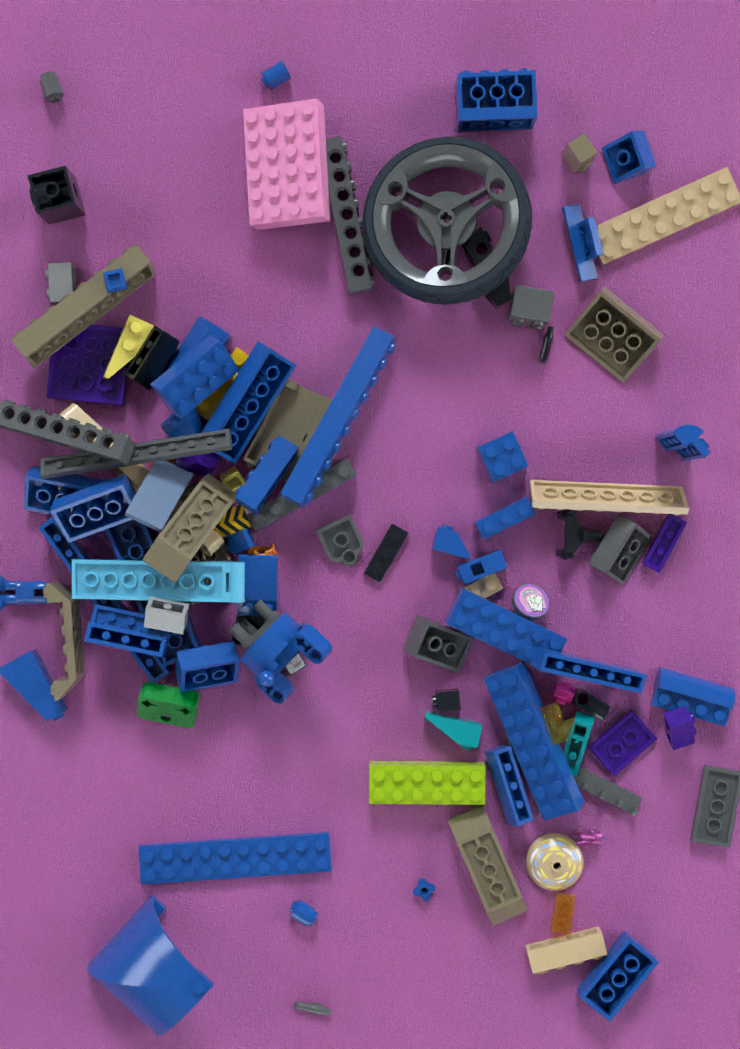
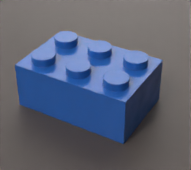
M234 641L177 651L175 676L180 693L236 683L240 659Z

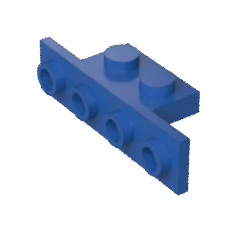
M580 204L564 206L562 211L579 280L584 282L598 279L594 259L603 255V246L600 242L595 218L589 217L584 220Z

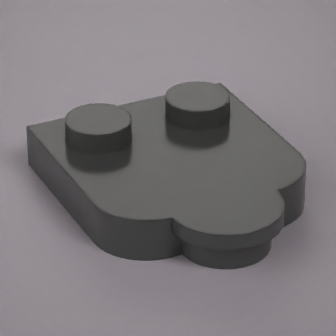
M351 514L316 529L325 552L331 561H341L346 566H352L358 561V553L363 549V540Z

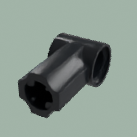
M581 688L575 690L572 702L602 721L608 714L610 706ZM580 694H584V695H585L584 701L581 702V703H578V701H577L578 696H579Z

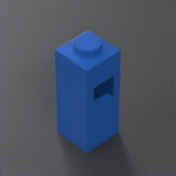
M498 549L457 565L458 570L455 573L459 582L463 581V584H467L508 567L502 551Z

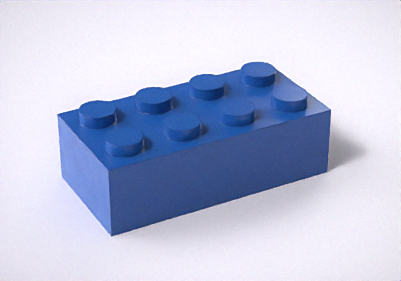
M209 335L150 385L169 411L179 419H182L240 371L222 342Z
M126 474L55 499L50 512L68 543L133 520L125 516V512L136 493Z
M625 930L607 951L608 955L600 959L576 989L580 998L609 1022L659 963L656 956Z

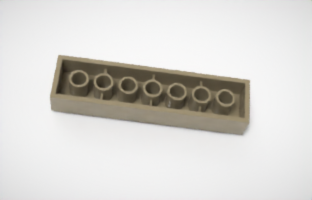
M137 244L133 247H128L123 252V255L112 259L106 268L95 272L89 281L78 285L72 294L65 295L60 303L49 307L43 316L32 320L29 324L30 326L18 331L11 341L26 360L36 368L153 278L156 273L151 261ZM122 268L128 289L108 293L103 273Z

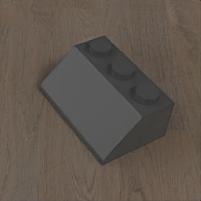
M618 515L612 522L606 536L602 539L600 546L592 555L589 565L624 586L653 537L635 522Z

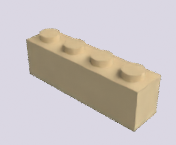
M599 926L525 945L533 974H544L550 969L555 968L559 970L565 968L566 965H579L584 963L585 960H599L603 956L608 955Z

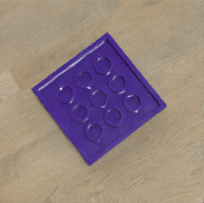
M90 325L51 355L46 398L124 406L127 376L124 373L128 368V363L109 379L103 377L123 328Z

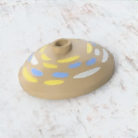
M548 833L537 838L529 847L526 855V867L531 879L538 886L546 890L559 891L570 887L578 880L583 869V855L579 846H576V842L570 837L561 833ZM554 863H560L558 868L553 867Z

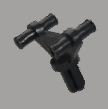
M564 509L557 513L559 514L557 516L558 519L565 521L564 548L556 551L558 553L556 554L557 557L563 560L573 558L575 551L587 541H602V531L588 530L585 526H582L576 518L574 511Z

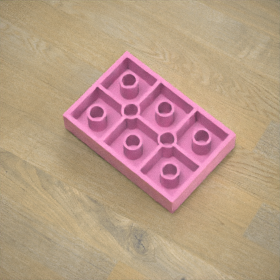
M316 98L243 109L250 226L257 230L330 221L324 105Z

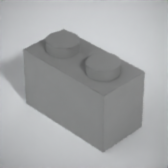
M71 262L48 264V269L45 271L46 280L49 281L47 299L53 305H57L65 295L72 294L77 288L75 265Z
M150 597L145 609L144 627L183 634L188 620L189 604Z

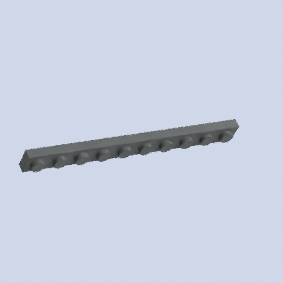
M230 429L136 443L128 465L84 452L41 458L40 476L43 479L232 450Z

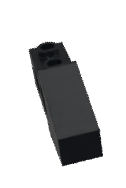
M482 227L475 230L470 239L462 245L473 267L486 259L494 249L490 244L491 238L488 232L483 231ZM484 247L486 253L480 255L477 253L476 248ZM509 277L497 288L484 295L495 309L511 300Z

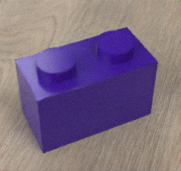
M686 706L663 713L666 737L673 750L695 743L694 735H697L693 724L696 721L693 713H689Z

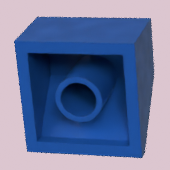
M644 130L631 131L602 147L614 184L637 177L657 167Z

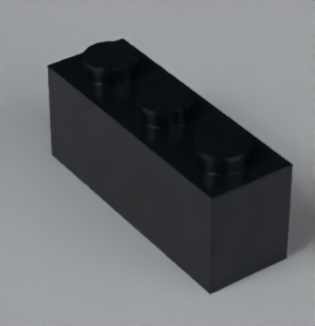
M154 325L124 375L150 390L152 388L150 384L159 377L162 370L166 367L180 341Z

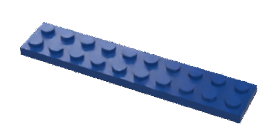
M329 832L142 844L138 846L141 885L332 872Z

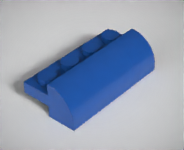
M695 425L679 426L661 432L655 437L667 452L676 450L684 461L705 458L711 453L708 449V443L703 438H699L704 431Z
M95 604L84 641L163 658L167 650L170 632L144 627L145 614Z
M658 668L651 705L670 711L686 706L688 712L693 713L694 718L726 727L730 710L734 708L735 690L733 688L666 668Z

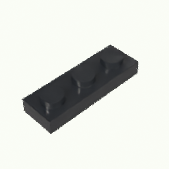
M391 524L364 574L381 582L408 532Z

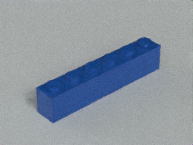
M535 646L530 663L531 666L543 672L642 693L647 677L646 674L636 669Z

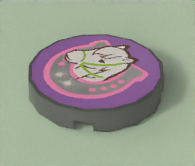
M523 584L514 592L512 605L519 616L533 621L545 616L550 607V600L545 590L538 585Z

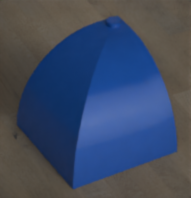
M152 894L89 962L87 971L156 1036H161L174 1027L205 996L214 983L203 972L198 971L171 941L158 919L166 909V906Z

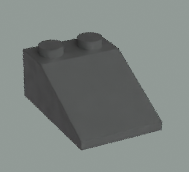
M417 615L403 650L412 657L459 673L474 638L437 621Z

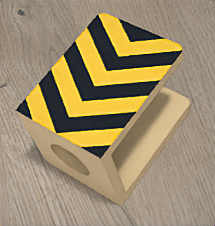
M241 505L229 508L215 527L216 532L223 538L245 528H252V524L247 517V509Z

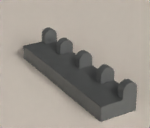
M580 766L577 777L574 776L579 788L629 812L633 816L637 814V807L642 799L641 796Z

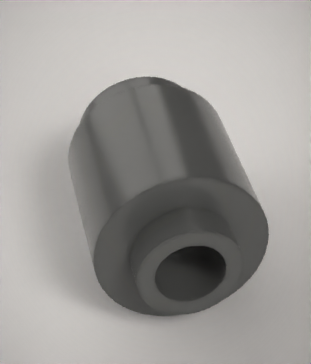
M53 71L41 74L40 85L45 100L50 101V103L61 101L64 93L59 77Z

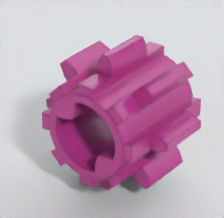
M562 680V683L557 681L552 690L551 697L555 699L556 703L565 705V703L570 704L576 689L567 681Z

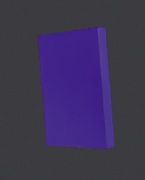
M630 709L588 747L608 771L615 776L656 741L657 738Z

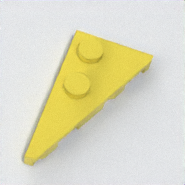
M128 315L103 376L104 378L109 379L136 356L154 325Z

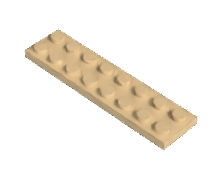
M728 167L597 225L600 242L603 246V255L598 257L602 266L739 205L740 193Z
M530 480L529 484L532 508L688 515L689 511L682 486Z

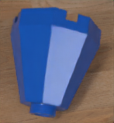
M196 407L182 419L172 414L161 423V428L171 438L198 434L203 431Z

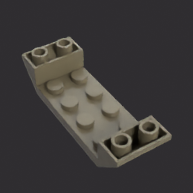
M208 473L201 479L158 535L142 561L176 583L229 508L236 502V492Z
M59 581L46 583V587L43 589V595L47 599V603L63 602V605L60 607L61 617H64L62 635L63 637L65 636L66 644L63 646L64 656H67L65 674L68 676L60 677L51 684V695L54 696V701L67 696L85 675L79 599H72V592Z
M483 805L447 819L492 925L494 926L528 911Z

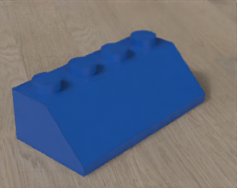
M199 316L162 374L209 335L220 340L224 347L227 346L232 337L215 324Z
M32 466L25 475L23 509L52 515L50 510L55 499L106 480L77 474L43 479L40 476L41 467Z

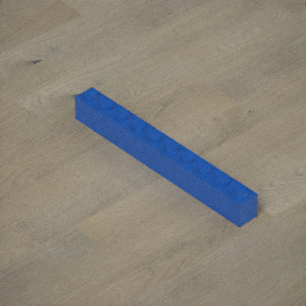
M373 326L280 494L284 499L302 508H305L306 504L311 502L314 489L320 486L324 471L330 468L334 453L337 454L339 452L343 437L349 434L350 425L359 416V408L362 403H366L370 388L376 385L380 370L383 371L385 369L389 354H393L396 349V341L393 335Z
M54 517L39 527L41 533L71 573L73 559H90L77 540L68 543ZM91 599L97 605L129 611L121 600ZM129 651L152 683H156L172 671L169 665L164 666L161 657Z

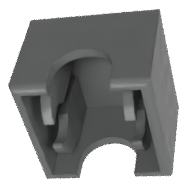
M516 285L511 293L507 321L511 322L512 326L522 327L525 324L530 325L531 329L541 330V327H545L550 321L554 291Z

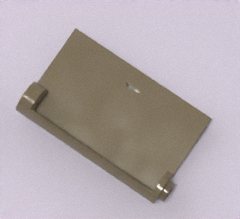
M288 379L252 438L243 458L246 461L245 466L255 470L258 466L259 458L268 452V446L273 439L276 440L280 435L299 447V455L282 477L288 480L332 400Z

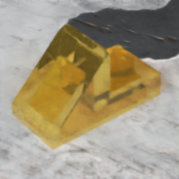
M558 702L541 707L553 745L568 740L575 717L564 720Z

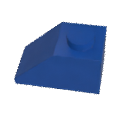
M445 524L442 527H437L431 549L470 559V554L459 534L453 531L454 527Z
M249 528L226 537L228 540L225 542L229 553L233 552V555L257 546Z

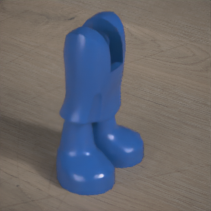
M0 575V592L16 591V594L0 593V611L9 604L47 603L44 595L34 596V589L42 590L46 587V583L49 582L9 581Z

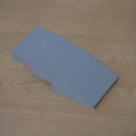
M165 460L156 461L126 510L125 516L162 532L194 474Z

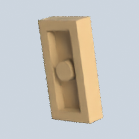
M495 573L464 587L483 598H487L503 589Z

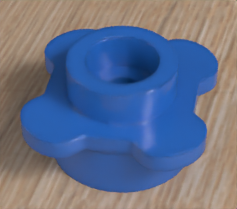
M424 878L418 880L417 887L413 889V894L422 897L424 901H429L431 893L436 888L434 884H430Z

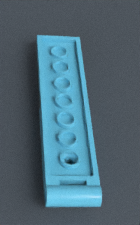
M73 559L72 599L149 601L150 597L171 601L245 602V562L190 561L185 571L174 583L142 560ZM207 578L211 580V584L206 582Z

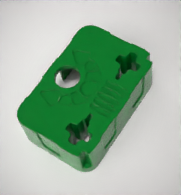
M144 682L138 697L137 715L144 720L193 728L199 711L200 695L196 691L180 693L177 687Z

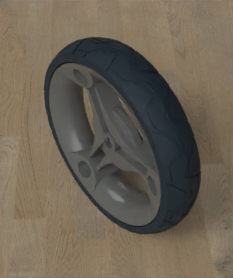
M436 137L405 148L380 170L365 200L362 222L363 236L368 255L374 266L394 288L413 299L426 303L442 305L459 304L488 294L512 274L521 261L530 239L532 207L527 188L523 180H521L520 174L507 158L498 151L493 150L492 147L469 138ZM447 167L471 171L486 181V186L464 196L456 192L444 191L428 197L412 191L408 185L412 180L428 171ZM497 188L503 190L499 194L493 192V190ZM401 191L399 196H392L395 192ZM486 195L489 199L475 207L472 206V203ZM408 197L421 203V208L418 209L407 203ZM494 205L503 212V226L500 238L486 259L475 267L462 272L459 268L455 267L457 249L472 236L476 226V217ZM401 208L418 218V229L422 238L437 250V267H434L429 272L423 271L408 262L395 244L391 230L392 213ZM446 218H449L448 223H444ZM442 250H451V265H442ZM445 274L451 276L447 281L441 280V277Z

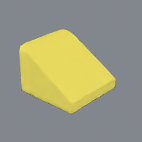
M233 466L219 476L222 483L234 492L237 491L239 486H244L246 483L236 466Z

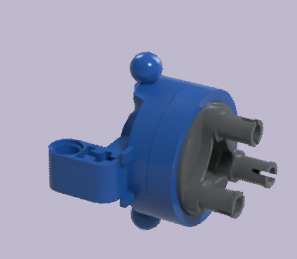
M261 599L253 609L265 619V624L260 629H257L245 617L243 621L237 623L229 632L242 643L241 646L245 651L240 661L255 674L253 678L256 685L273 702L281 704L294 691L293 684L281 671L300 651L311 662L315 664L322 663L332 652V645L313 626L306 625L304 622L300 626L287 612L280 615L270 609Z

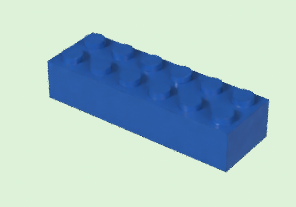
M259 341L254 346L201 432L230 429L232 450L215 453L235 464L296 367L294 363Z
M460 587L444 620L447 625L529 664L531 663L535 646L562 652L567 638L534 621H530L523 616L521 617L517 613L463 587Z

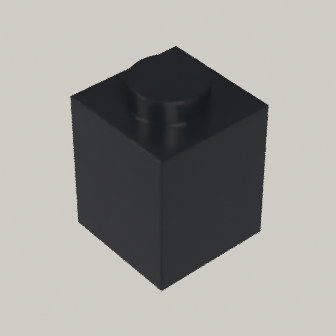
M458 688L435 690V695H432L433 707H437L438 712L461 710Z

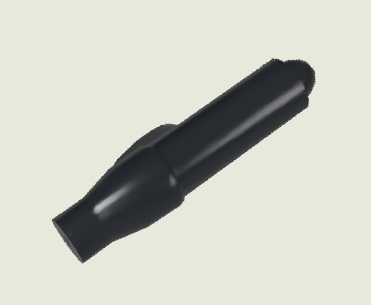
M548 326L544 336L539 358L542 364L547 361L553 340L554 327Z

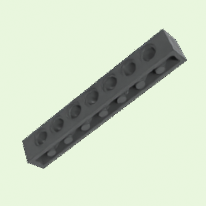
M341 136L326 139L329 197L349 295L372 291V285H375L373 273L369 274L368 266H371L370 257L365 255L364 251L366 246L364 236H361L360 229H363L362 218L357 217L356 210H360L358 199L353 197L352 191H356L354 179L350 180L349 173L352 172L350 160L346 161L345 154L348 153L346 142H342ZM333 156L341 158L338 163L331 162ZM337 175L345 177L342 182H337L334 178ZM345 193L349 197L347 200L341 201L338 199V196ZM345 212H350L353 216L351 219L345 220L342 218V215ZM348 231H354L357 234L353 239L346 237ZM354 249L360 252V255L356 258L350 256V252ZM361 268L364 270V274L359 277L355 276L354 270Z
M10 400L0 401V428L124 465L129 464L136 443L130 439L131 436L119 432L117 435L108 428L102 427V430L96 429L97 426L90 423L82 425L80 421L73 418L65 420L63 416L55 413L51 416L41 409L33 411L31 407L20 404L19 407Z

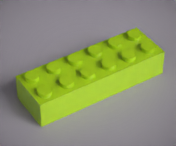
M369 761V804L485 805L486 766L484 762Z

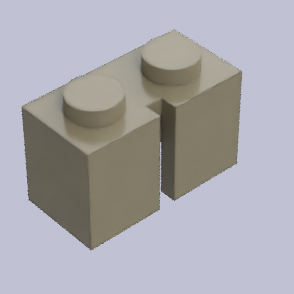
M584 133L567 145L562 156L574 174L579 171L583 173L591 167L590 164L595 161L593 158L597 152Z

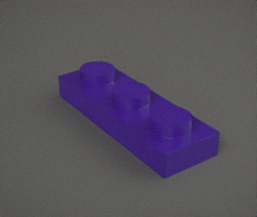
M668 514L641 564L660 573L687 522L673 514Z

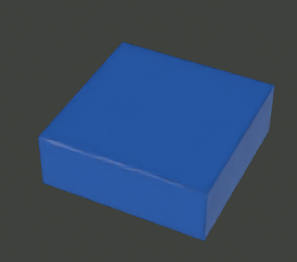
M122 268L103 273L108 293L128 289Z

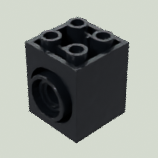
M66 165L27 175L33 207L36 213L48 224L86 215L77 179Z

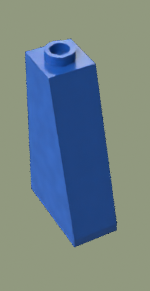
M36 649L0 667V674L46 721L52 718L56 721L65 716L63 712L68 710L63 698L54 701V696L51 695L53 680Z

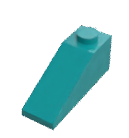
M425 711V718L456 743L460 744L461 748L472 750L473 747L478 748L482 730L480 722Z
M578 711L573 719L563 752L573 776L576 777L595 721V717Z

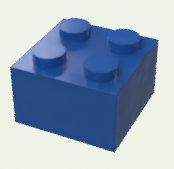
M513 431L476 448L491 483L529 466Z

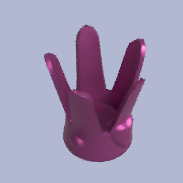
M578 827L588 832H575L581 838L589 839L577 842L576 846L579 847L589 845L600 846L602 839H605V837H602L600 830H587Z

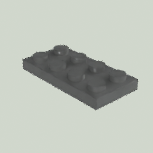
M704 764L691 831V841L730 848L740 795V771Z

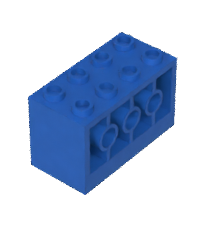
M522 68L519 71L502 69L499 72L482 70L480 73H472V71L466 70L457 73L455 83L457 132L533 129L538 118L536 70H530L529 68Z

